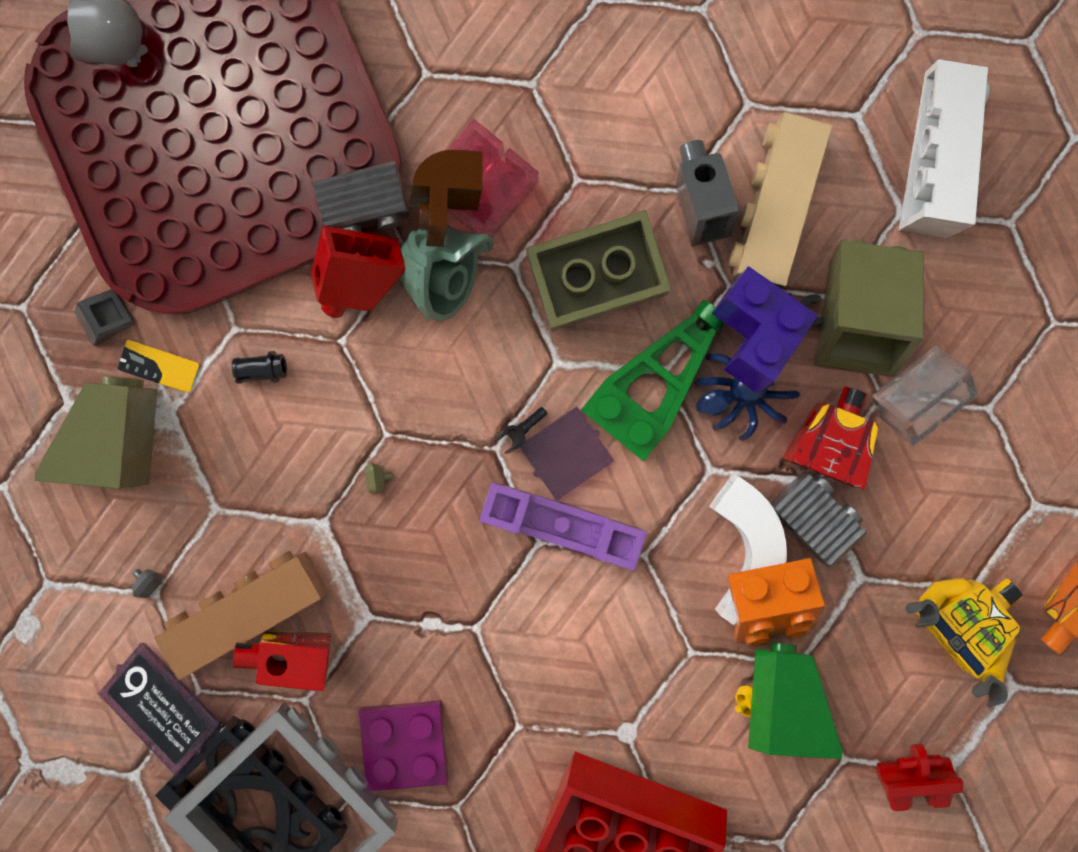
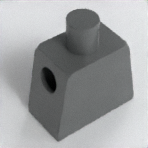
M702 140L687 142L679 148L683 162L679 164L676 185L691 246L731 237L740 210L722 155L720 153L707 155Z

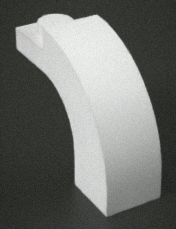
M732 474L709 507L731 522L742 536L745 546V561L741 572L786 563V538L774 508L757 489L739 476ZM729 588L715 610L721 617L735 625L737 615Z

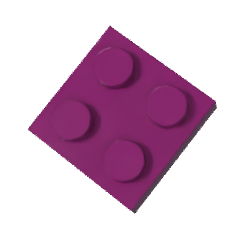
M441 700L361 707L359 717L365 778L368 781L366 787L370 791L447 785L448 771Z

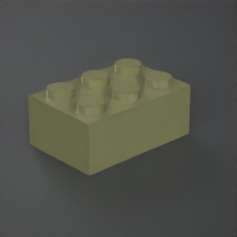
M647 210L526 248L527 257L551 332L667 296L671 291Z

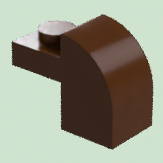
M444 150L430 155L417 168L412 183L410 206L419 207L418 229L426 230V246H444L447 231V209L478 211L483 191V152Z

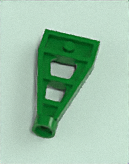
M702 300L690 317L606 378L581 408L582 412L642 461L647 458L670 430L714 335L725 324L712 314L716 307L706 300ZM697 319L710 329L707 331L700 330L697 327ZM681 341L690 348L691 357L682 372L674 376L658 363V358L672 343ZM646 372L657 373L665 380L667 385L666 394L659 408L653 412L645 411L627 393L629 384Z

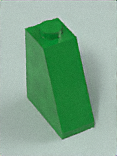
M772 642L771 650L755 649L748 748L767 755L842 759V748L813 655L796 653L797 645Z

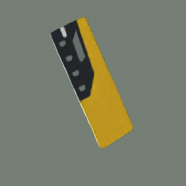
M131 340L126 341L118 365V370L186 393L191 391L199 368L197 362Z

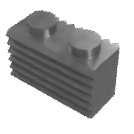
M395 161L313 182L323 226L362 232V228L378 225L379 230H386L402 225V218L411 216L399 168Z
M801 473L770 504L779 519L823 564L832 568L867 534L859 525L863 518L849 504L845 503L841 507L831 497L835 490L822 476L816 474L812 477L810 474Z

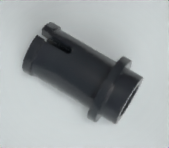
M269 351L266 356L238 357L232 360V374L237 384L260 380H271L272 383H278L280 378H286L287 363L285 356L277 354L275 351Z

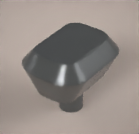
M140 569L135 570L133 575L136 577V581L132 584L133 595L138 598H148L161 584L162 575L149 569L143 571V573Z

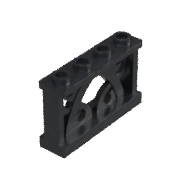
M233 716L155 796L171 811L195 787L186 778L204 760H206L210 773L218 765L217 753L219 748L224 745H233L236 748L255 730V727L248 721L240 720ZM264 743L254 750L198 804L243 852H260L251 843V840L255 837L264 838L273 843L272 847L269 843L263 841L264 849L261 852H329L342 840L348 829L342 813L331 804L326 805L316 795V790L312 783L303 776L297 777L287 767L285 757L278 750L268 748ZM255 767L259 772H251V771H252L253 768ZM232 789H257L272 792L276 809V832L265 827H251L240 832L233 825L238 806ZM219 792H222L227 803V812L223 814L213 805V802H223L222 797L218 794ZM292 805L295 808H297V810L292 812ZM309 820L320 831V840L313 846H300L290 841L291 836L305 838L310 835L311 832H305L301 828V821Z

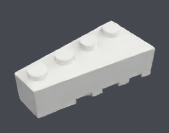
M938 59L925 72L898 231L948 238L975 225L984 112L990 93V83L987 82L988 67Z

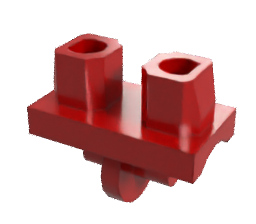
M912 744L910 747V757H900L895 762L877 763L876 773L893 811L909 810L912 807L913 797L924 796L928 805L934 808L950 807L953 794L963 793V781L956 775L950 758H941L939 754L927 755L923 744Z

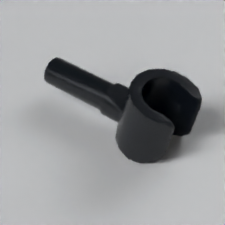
M540 407L517 426L510 425L495 435L494 441L496 442L505 435H508L512 440V446L504 453L509 454L523 446L525 434L547 415V411Z

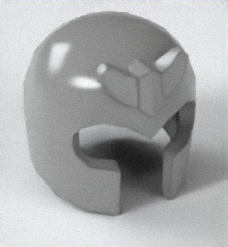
M70 0L67 22L71 35L70 47L73 60L94 64L106 63L115 66L126 64L129 67L138 66L137 63L141 62L140 57L148 49L146 45L141 44L143 30L138 14L128 2L124 0Z

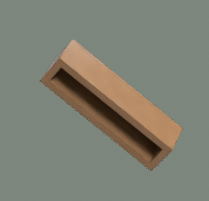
M288 551L269 562L272 570L259 577L256 571H253L234 582L237 589L235 592L224 597L221 591H218L198 603L202 609L200 612L189 617L186 611L164 622L166 631L154 637L178 681L235 649L236 642L245 643L326 596L329 592L307 553L303 552L294 557L291 551Z

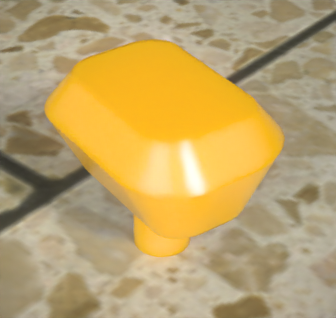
M751 686L739 687L735 696L738 703L735 706V710L737 713H742L745 717L751 716L753 689Z

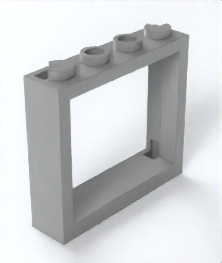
M285 702L182 798L164 818L195 852H243L198 804L275 730H278L374 830L353 852L378 851L395 834L398 819L395 817L397 814L388 806L389 801L383 796L377 798L366 787L368 781L364 775L354 766L348 768L337 757L339 751L336 746L325 736L319 738L308 727L310 721L304 713L300 714L294 707L290 708Z

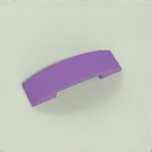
M491 482L479 518V522L573 549L635 571L647 535V531L495 482Z

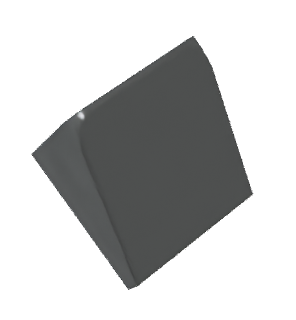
M112 289L76 303L74 313L92 346L100 344L134 325V321L120 296Z

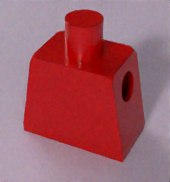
M323 226L311 270L316 300L321 304L322 311L332 318H340L347 308L364 311L374 309L405 271L398 239Z

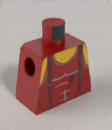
M844 386L836 407L827 403H816L785 452L783 460L851 487L864 490L867 484L878 432L877 423L860 417L868 395L857 389Z
M265 631L260 644L236 642L233 668L257 669L256 684L324 691L331 633ZM272 655H281L285 658V661H277Z

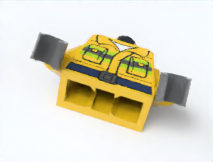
M956 578L933 582L918 602L909 603L906 606L908 613H914L920 619L915 626L917 628L926 627L964 672L976 679L981 677L983 682L974 685L972 688V693L977 698L988 694V707L1006 702L1008 692L1003 682L1016 642L1015 636L1020 631V626L1007 610L1023 597V594L1007 578H1004L990 591L984 584L972 579Z

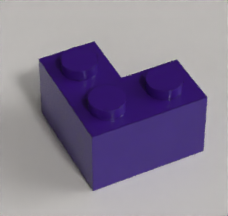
M748 266L732 283L712 312L714 316L745 337L723 370L758 394L776 380L818 315Z

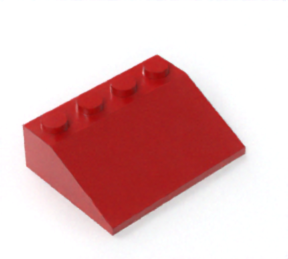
M575 751L562 777L534 852H723L726 846L727 809Z

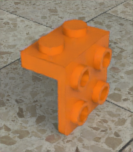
M811 558L728 574L727 580L737 615V623L733 634L736 643L746 642V646L754 647L770 642V637L786 634L787 639L806 636L811 633L810 629L815 627L825 607Z

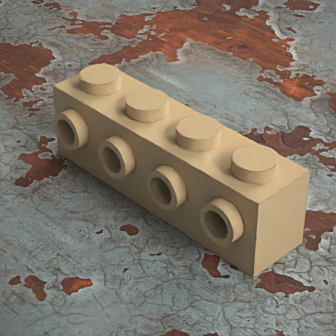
M783 112L776 124L769 123L762 147L768 148L764 163L758 162L751 182V186L757 188L753 203H746L740 220V226L746 227L741 243L737 241L734 243L728 265L734 267L731 278L737 279L750 266L780 289L786 287L832 125Z

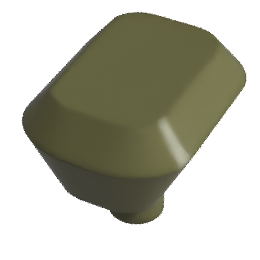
M368 463L364 468L367 491L373 495L385 488L384 481L393 479L392 472L383 473L381 465Z

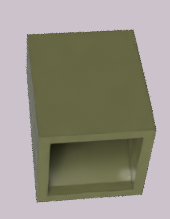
M841 240L829 264L821 316L824 317V322L820 324L815 365L891 377L897 375L923 340L924 252L908 250L900 246L887 247L867 244L860 240Z
M102 376V384L85 383L35 472V481L116 489L148 485L158 389L143 388L144 380L112 376Z

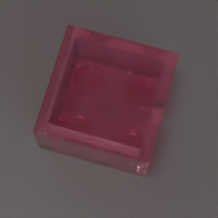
M473 119L448 150L483 152V191L478 211L447 209V211L473 233H487L493 238L539 183V172L512 149L509 148L505 152L503 142L476 119ZM503 156L505 157V162L501 160Z

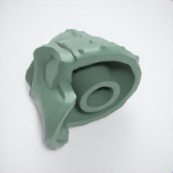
M448 223L443 247L426 246V230L419 229L409 234V237L406 238V241L400 247L405 271L399 277V281L427 321L447 320L453 317L467 302L474 285L478 253L489 252L494 245V239L487 233L479 234L453 229Z

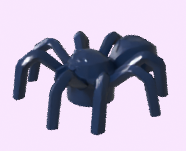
M709 353L706 355V360H716L726 365L731 357L720 353ZM708 377L697 379L694 382L696 387L711 385L730 386V390H712L699 398L696 410L702 415L716 416L723 414L734 401L738 402L727 417L712 425L713 430L717 431L730 425L737 419L743 408L747 407L750 424L747 431L739 437L741 441L751 437L758 426L756 405L772 419L780 422L781 425L787 423V417L775 411L764 401L765 398L796 399L800 396L797 390H767V388L775 385L774 382L758 394L735 377L734 379Z

